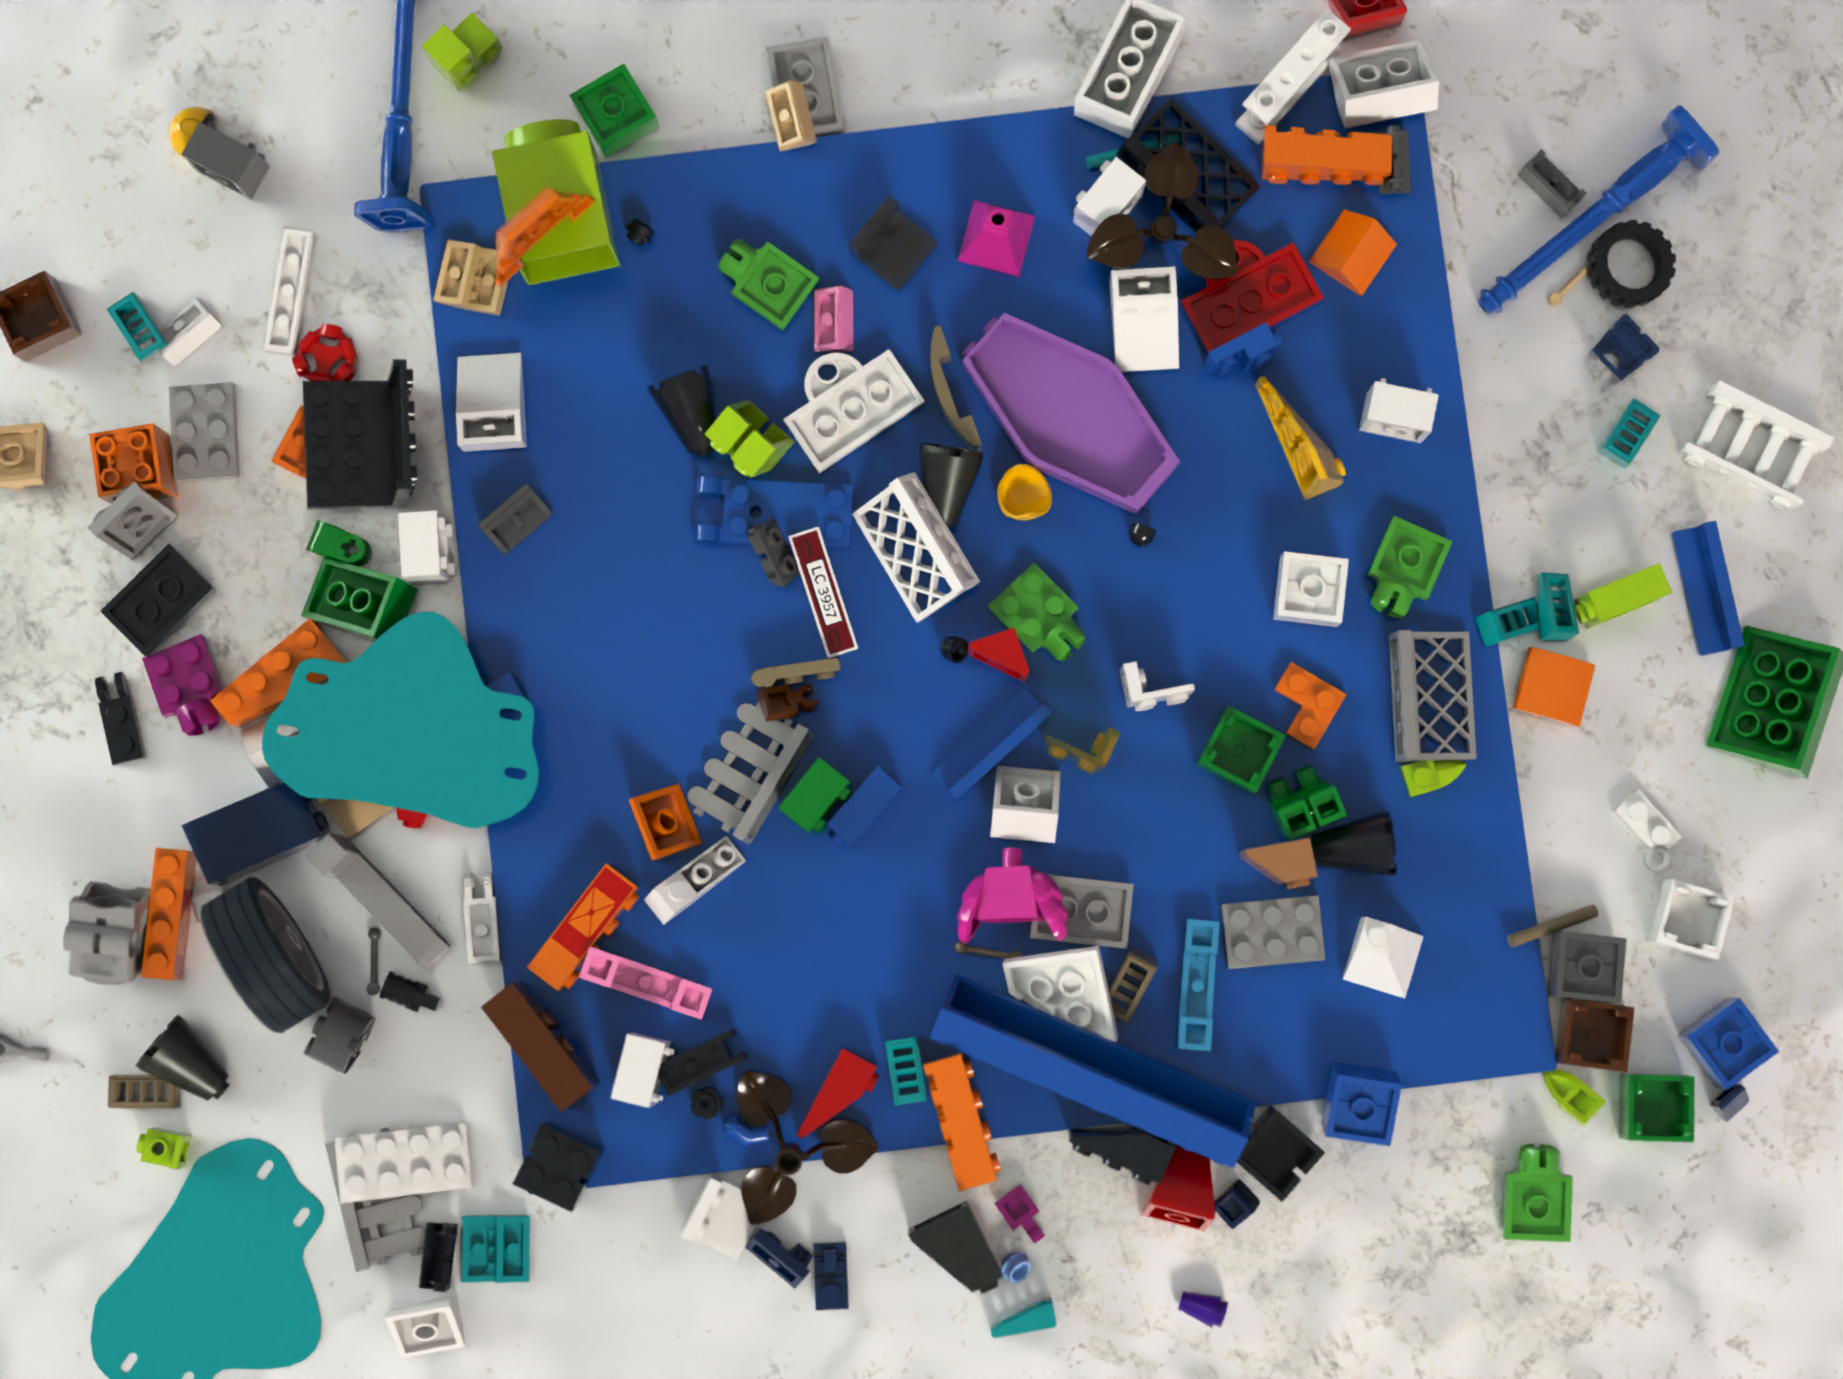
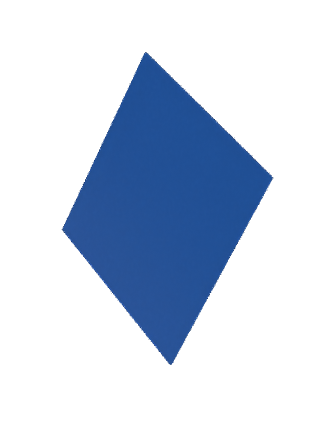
M1329 75L1320 76L1277 124L1276 132L1290 131L1291 127H1301L1309 135H1315V133L1325 129L1335 130L1341 133V137H1347V134L1350 132L1376 134V132L1387 131L1389 126H1400V131L1408 130L1411 193L1379 194L1378 185H1367L1364 181L1352 180L1351 184L1337 185L1333 184L1332 180H1320L1318 184L1309 185L1302 184L1301 180H1288L1285 184L1269 183V180L1262 179L1263 141L1258 145L1235 125L1236 121L1247 110L1242 105L1243 102L1259 84L1153 96L1136 131L1172 97L1261 187L1221 228L1226 230L1233 240L1247 241L1255 245L1263 252L1265 257L1294 242L1324 298L1322 301L1270 327V330L1274 328L1279 334L1282 346L1278 347L1279 352L1274 354V357L1269 360L1270 364L1257 372H1253L1252 369L1243 372L1237 362L1235 363L1236 368L1221 376L1216 372L1209 376L1204 367L1208 353L1180 304L1181 300L1207 287L1205 278L1191 273L1182 262V251L1190 243L1171 240L1165 245H1158L1144 235L1139 236L1144 243L1143 254L1135 265L1124 269L1174 266L1176 269L1179 369L1121 373L1178 457L1180 463L1137 514L1042 473L1049 484L1052 494L1050 510L1045 515L1027 521H1020L1005 516L1000 510L1001 508L998 503V484L1011 467L1027 463L1022 459L962 367V361L965 358L962 353L973 340L978 343L986 334L983 332V329L994 316L999 319L1004 312L1108 358L1115 364L1109 278L1111 270L1124 269L1111 268L1087 259V248L1091 236L1073 222L1075 214L1073 210L1078 204L1075 199L1080 191L1083 190L1087 193L1102 175L1100 167L1089 170L1085 158L1118 149L1128 138L1075 116L1074 106L816 137V143L787 151H779L777 142L602 162L600 167L621 266L528 285L520 271H518L508 281L500 316L452 307L433 301L447 240L474 243L481 248L496 250L495 231L506 222L497 175L426 183L420 186L421 207L432 214V226L424 229L468 649L485 686L508 673H512L534 708L532 745L539 768L536 791L531 801L523 810L508 819L487 825L504 986L507 987L512 982H521L542 1010L546 1011L549 1009L560 1023L556 1028L562 1036L564 1035L575 1048V1053L600 1084L572 1107L560 1111L511 1047L523 1160L530 1154L534 1155L528 1150L540 1125L547 1122L604 1149L593 1175L588 1179L584 1177L580 1179V1181L585 1180L589 1182L586 1188L757 1168L760 1166L776 1165V1157L780 1147L778 1146L772 1120L766 1124L770 1138L768 1142L740 1146L726 1137L723 1132V1120L726 1116L732 1114L739 1116L741 1124L748 1129L755 1128L743 1118L737 1101L739 1081L746 1071L771 1074L779 1077L786 1083L791 1094L790 1106L784 1114L777 1116L785 1143H795L801 1147L803 1152L819 1143H823L821 1138L822 1128L825 1124L836 1119H848L865 1127L879 1145L876 1153L946 1145L923 1063L960 1053L956 1049L942 1046L937 1041L929 1038L955 974L1018 1000L1009 994L1002 964L1005 960L1004 958L969 952L958 954L955 950V945L961 942L958 940L957 914L962 905V894L973 879L985 874L986 868L1002 867V849L1004 848L1022 849V866H1031L1036 868L1038 872H1043L1047 875L1134 884L1127 949L1099 946L1108 990L1130 948H1134L1159 962V965L1129 1022L1126 1023L1114 1016L1119 1036L1116 1043L1256 1102L1255 1107L1325 1099L1333 1062L1395 1071L1401 1080V1089L1547 1072L1556 1069L1557 1062L1540 940L1537 938L1513 948L1507 942L1508 935L1537 925L1499 646L1498 643L1485 646L1476 623L1477 616L1493 610L1424 112L1345 129L1336 106L1332 78ZM1169 109L1163 115V128H1179V118ZM1144 133L1139 140L1143 142L1158 138V134ZM1185 135L1186 150L1201 151V140L1196 135ZM1192 157L1197 171L1202 172V157ZM1208 157V173H1224L1223 163L1218 158ZM1198 179L1194 194H1203L1202 179ZM1208 179L1209 194L1224 195V180ZM1230 180V195L1243 196L1249 190L1240 180ZM1146 184L1142 198L1128 213L1135 222L1136 230H1149L1154 219L1162 215L1166 204L1159 196L1151 193ZM974 200L1035 216L1019 277L958 261ZM1209 200V211L1218 220L1225 214V201ZM1231 201V207H1232L1236 202ZM1170 208L1169 216L1176 222V233L1194 238L1196 233ZM1344 209L1376 219L1397 243L1362 297L1309 263V260ZM633 218L640 220L655 231L651 238L652 243L648 244L645 242L643 246L636 244L626 236L629 230L625 228V225H629ZM737 238L744 240L755 249H761L768 241L820 278L784 331L731 295L736 284L734 280L720 271L719 262L724 252L731 255L728 252L730 250L729 246ZM843 286L853 291V351L841 353L852 356L864 366L890 349L924 399L925 404L821 473H818L783 419L809 402L804 388L807 370L816 359L829 354L814 352V290ZM941 325L951 354V361L942 364L941 367L959 419L969 415L973 417L982 443V450L980 452L983 453V461L957 526H950L949 530L980 582L955 597L924 620L916 623L852 515L850 550H826L858 649L831 657L838 658L841 662L842 670L835 671V678L816 680V674L803 675L804 682L789 684L792 691H797L803 685H811L813 687L811 696L804 698L808 700L817 699L816 710L804 712L799 709L797 717L789 719L795 722L792 726L793 729L799 723L813 732L815 736L752 843L748 845L732 835L735 831L734 828L731 829L730 833L721 829L723 822L706 812H704L702 817L695 814L693 811L696 806L689 802L688 792L695 786H700L704 789L708 788L712 778L707 776L704 771L705 763L713 758L723 762L729 752L721 745V736L727 731H734L740 734L745 723L737 716L739 706L749 703L756 707L759 702L757 698L759 688L752 683V672L760 668L831 658L827 657L801 574L785 587H781V585L774 586L773 582L768 581V577L760 563L763 558H767L766 554L757 556L752 545L694 542V525L711 524L723 526L724 497L696 494L697 477L708 476L721 479L853 485L852 513L889 487V483L898 477L915 472L922 483L921 443L971 449L957 436L947 422L933 387L930 362L931 341L934 327ZM522 353L527 447L463 452L457 445L456 428L458 357ZM830 364L821 366L818 371V375L823 380H831L837 373L836 368ZM707 365L710 374L715 419L720 416L728 405L749 399L769 417V420L759 430L762 435L772 423H775L795 443L772 470L752 478L745 476L736 470L733 465L734 461L728 453L723 455L715 450L700 457H697L695 452L688 453L649 394L647 386L653 384L655 390L661 388L660 381L694 369L698 375L702 373L700 367ZM1265 376L1332 451L1334 458H1340L1346 475L1343 476L1344 482L1339 487L1310 499H1304L1255 386L1258 378ZM1384 378L1387 384L1425 392L1427 388H1432V393L1439 394L1432 432L1422 443L1359 431L1365 396L1375 381L1380 382V379ZM527 483L553 515L507 555H504L480 529L478 524ZM893 493L889 497L888 509L900 512V502ZM753 507L750 510V516L753 518H759L762 514V510L759 507ZM870 510L864 514L870 525L878 528L880 513ZM887 515L886 531L897 534L899 519ZM1393 516H1397L1453 541L1429 598L1426 601L1414 598L1408 613L1402 618L1387 616L1393 602L1391 599L1388 606L1383 608L1382 613L1372 607L1371 598L1377 587V581L1367 575ZM906 521L904 536L916 539L917 531L911 522ZM1133 521L1157 530L1150 544L1139 547L1132 543L1129 530ZM885 537L884 548L887 553L894 555L896 540ZM903 543L902 558L913 561L915 546ZM788 547L792 557L795 559L792 547ZM923 549L921 564L932 567L933 557L928 550ZM1284 551L1349 559L1342 623L1338 627L1273 620L1279 561ZM1033 563L1079 608L1072 619L1084 631L1086 639L1079 650H1076L1066 639L1064 640L1071 648L1070 652L1073 654L1068 659L1059 661L1043 647L1031 653L1020 642L1029 668V674L1025 683L969 655L962 662L954 663L946 660L940 652V646L943 645L944 639L949 636L965 639L969 647L972 641L1008 630L988 609V605ZM901 564V577L904 581L911 582L912 567ZM920 570L918 585L930 588L931 573ZM939 576L937 591L948 594L952 589L946 579ZM917 592L916 602L921 610L924 611L928 605L929 595ZM1398 630H1411V632L1469 631L1477 759L1461 760L1466 763V766L1462 773L1450 784L1440 789L1409 798L1399 767L1417 761H1395L1389 635ZM1435 639V641L1439 644L1442 639ZM1449 639L1442 647L1454 660L1461 653L1460 639ZM1414 640L1415 652L1424 660L1432 652L1433 648L1425 640ZM1438 653L1427 663L1439 675L1450 665ZM1136 661L1138 669L1143 668L1145 672L1147 687L1144 688L1143 693L1194 684L1195 691L1188 696L1189 699L1184 703L1167 706L1165 700L1156 702L1157 705L1153 709L1135 712L1134 707H1126L1119 670L1123 664ZM1290 662L1347 694L1314 750L1309 749L1285 734L1301 708L1298 704L1274 691ZM1454 668L1444 678L1455 691L1463 685L1462 676ZM1424 669L1416 675L1417 684L1425 692L1435 682ZM784 678L778 679L773 686L786 685ZM1440 684L1429 695L1441 708L1452 697ZM1024 688L1028 689L1041 705L1044 704L1052 712V715L997 766L1061 772L1055 843L990 837L996 766L957 802L932 776V771ZM1425 700L1418 707V715L1427 724L1437 714ZM1456 700L1446 710L1457 723L1465 716L1464 708ZM1228 705L1286 735L1257 793L1254 795L1196 766L1216 724ZM515 711L504 718L519 720L522 714L520 711ZM1440 717L1431 727L1443 740L1454 729L1443 717ZM1419 725V733H1420V731H1421L1423 728ZM753 729L748 740L765 750L768 749L773 740L756 729ZM1427 732L1420 739L1421 753H1432L1439 745ZM1457 732L1447 744L1457 753H1467L1466 740ZM781 745L780 748H779V750L777 751V753H776V756H777V757L780 755L781 751L783 750V748H784L783 745ZM1442 748V750H1441L1439 753H1448V752H1446V751ZM738 756L732 765V768L751 778L757 768ZM818 757L850 781L851 787L849 790L851 796L877 766L902 787L899 794L852 847L847 843L841 847L828 835L831 831L828 826H826L822 833L815 831L810 835L778 809ZM1311 765L1319 777L1325 780L1328 785H1335L1347 816L1322 827L1315 824L1317 829L1289 840L1280 831L1272 810L1268 805L1267 800L1271 798L1267 783L1284 777L1290 790L1297 788L1300 784L1295 771L1304 766ZM512 767L505 769V775L510 778L524 779L527 776V772L523 769ZM766 772L764 773L763 777L759 782V784L761 785L763 784L765 778L768 775ZM680 784L702 844L660 861H652L629 799ZM722 784L715 794L733 806L740 796ZM748 800L746 806L743 809V812H746L748 807L750 806V800ZM839 800L823 821L827 824L845 802ZM1383 811L1391 812L1390 819L1393 822L1396 845L1394 863H1397V875L1394 876L1316 866L1318 877L1310 878V885L1287 889L1286 883L1276 884L1240 859L1239 852L1246 849L1310 838L1313 841L1314 834ZM727 836L746 862L692 905L663 925L644 899L656 886ZM606 863L638 885L640 888L636 894L640 897L630 911L624 909L617 917L620 924L609 938L604 935L597 946L600 947V950L712 988L702 1020L582 978H578L569 990L564 987L562 991H557L527 968ZM1319 895L1325 960L1227 969L1221 904ZM1360 917H1369L1424 936L1405 999L1342 979ZM1187 919L1220 921L1214 980L1211 1052L1178 1049L1180 986ZM982 921L973 938L967 943V946L1007 953L1018 951L1022 956L1096 946L1030 938L1031 922L985 923ZM1133 962L1130 963V966L1147 974L1148 970ZM582 963V965L579 967V969L577 970V972L580 973V971H581V969H582V966H583V963ZM1125 973L1123 976L1124 978L1136 983L1139 986L1142 983V981L1130 976L1127 973ZM1121 985L1117 987L1118 990L1128 994L1133 998L1136 995V993L1122 987ZM1114 996L1111 999L1112 1002L1128 1010L1129 1004ZM1021 999L1020 1002L1029 1005L1027 1002ZM734 1028L736 1035L730 1039H725V1042L733 1057L741 1052H745L748 1057L670 1096H667L661 1083L658 1094L663 1095V1100H659L658 1103L656 1102L650 1108L611 1099L628 1033L635 1032L671 1041L670 1048L675 1049V1053L667 1057V1060H670ZM917 1036L927 1101L895 1106L885 1041ZM843 1047L877 1065L875 1073L880 1076L871 1092L865 1090L860 1098L803 1139L796 1136ZM912 1047L893 1050L894 1057L913 1054ZM961 1052L962 1059L969 1057L967 1054ZM969 1057L974 1076L968 1078L971 1090L978 1089L983 1108L978 1109L977 1112L980 1122L987 1121L992 1139L1122 1123L1117 1118L1103 1112H1096L1089 1106L1072 1099L1063 1098L1054 1091L1042 1086L1033 1085L1026 1079L1012 1073H1005L998 1067ZM912 1060L895 1063L896 1069L915 1067V1063ZM916 1073L897 1076L898 1082L916 1080L917 1076ZM918 1086L901 1088L899 1092L900 1095L917 1093L919 1088ZM705 1087L715 1089L717 1095L722 1098L723 1103L721 1110L717 1111V1115L709 1120H705L701 1116L697 1117L691 1111V1097L693 1093L699 1089L704 1090ZM705 1100L703 1105L705 1107L709 1106V1101ZM823 1149L802 1162L822 1160Z

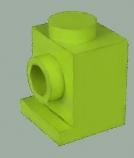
M155 1127L149 1128L146 1134L142 1133L137 1143V1153H142L140 1161L167 1166L173 1169L183 1168L186 1164L192 1135ZM158 1142L164 1145V1152L162 1154L156 1152Z

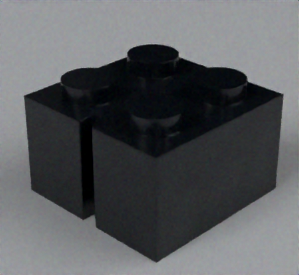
M1270 1105L1252 1126L1256 1132L1253 1136L1249 1134L1248 1141L1237 1163L1283 1202L1301 1181L1293 1172L1294 1168L1297 1166L1306 1175L1325 1152L1277 1109Z
M544 1122L540 1125L528 1150L534 1155L530 1154L524 1158L512 1184L573 1212L577 1209L589 1183L585 1180L580 1181L581 1177L588 1179L593 1175L604 1149L550 1123Z

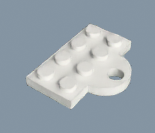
M890 349L864 366L850 355L829 353L816 359L807 370L804 388L809 402L784 418L783 421L818 473H821L925 404V401ZM825 364L833 365L837 370L836 376L831 380L821 379L818 375L821 366Z

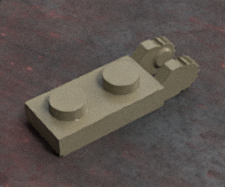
M838 658L760 668L752 672L751 680L754 686L762 688L764 686L771 687L778 679L784 678L785 684L804 682L803 675L816 674V680L835 678V671L842 670L841 662Z

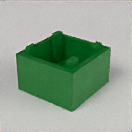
M624 63L569 95L575 109L605 158L659 128L654 112Z
M1228 705L1216 724L1196 766L1254 795L1257 793L1286 735Z
M818 757L778 809L810 835L815 831L822 833L827 826L823 820L839 800L846 802L850 798L851 792L849 788L851 783Z
M1620 1073V1138L1631 1141L1694 1142V1076Z

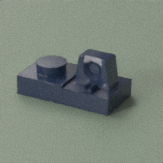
M762 1228L757 1231L745 1246L746 1249L794 1289L810 1272L807 1266L813 1255L798 1243L792 1250L787 1252L773 1233L765 1232Z
M846 1242L814 1243L816 1310L849 1309Z

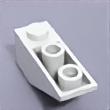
M725 836L656 886L644 901L662 924L665 925L745 863L746 860L729 838Z

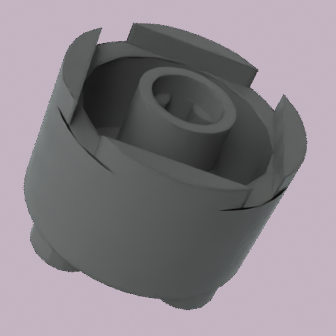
M334 996L327 1007V1017L325 1018L320 1015L314 1024L311 1033L316 1035V1037L310 1039L304 1050V1055L337 1072L346 1074L360 1055V1048L364 1040H368L376 1018L364 1010Z

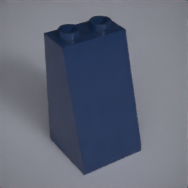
M283 782L181 825L208 885L225 886L321 841L327 835L325 829L329 828V824L321 810L317 812L312 801L316 798L303 797Z

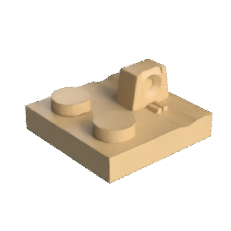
M44 422L0 426V488L10 487L12 490L25 489V486L45 484L47 427Z

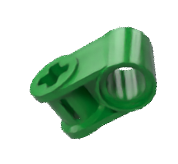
M320 520L316 521L306 550L330 559L334 558L355 566L365 565L372 556V548L368 541ZM350 547L359 548L358 554L350 553Z

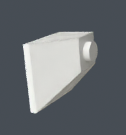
M1360 917L1342 979L1405 999L1424 936L1369 917Z

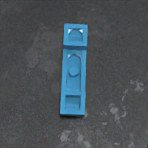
M1187 919L1179 1001L1178 1049L1211 1052L1214 980L1220 921Z

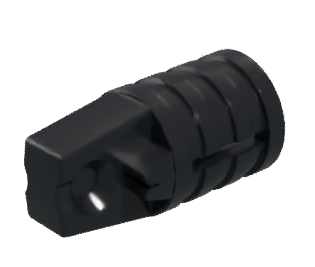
M392 971L387 975L379 996L383 1000L388 999L390 1002L403 1005L405 1008L418 1012L420 1006L436 1011L441 1001V998L426 993L428 985L418 981L414 982L409 978L406 979L404 976L396 975Z

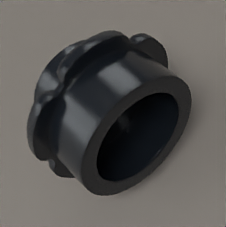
M633 218L629 225H625V228L629 230L626 236L640 246H643L645 242L648 244L652 243L651 238L655 231L636 218Z
M705 1087L704 1090H696L691 1097L692 1113L697 1117H703L705 1120L714 1118L717 1115V1111H720L722 1108V1098L717 1095V1091L713 1088ZM705 1100L709 1101V1106L707 1107L703 1105Z

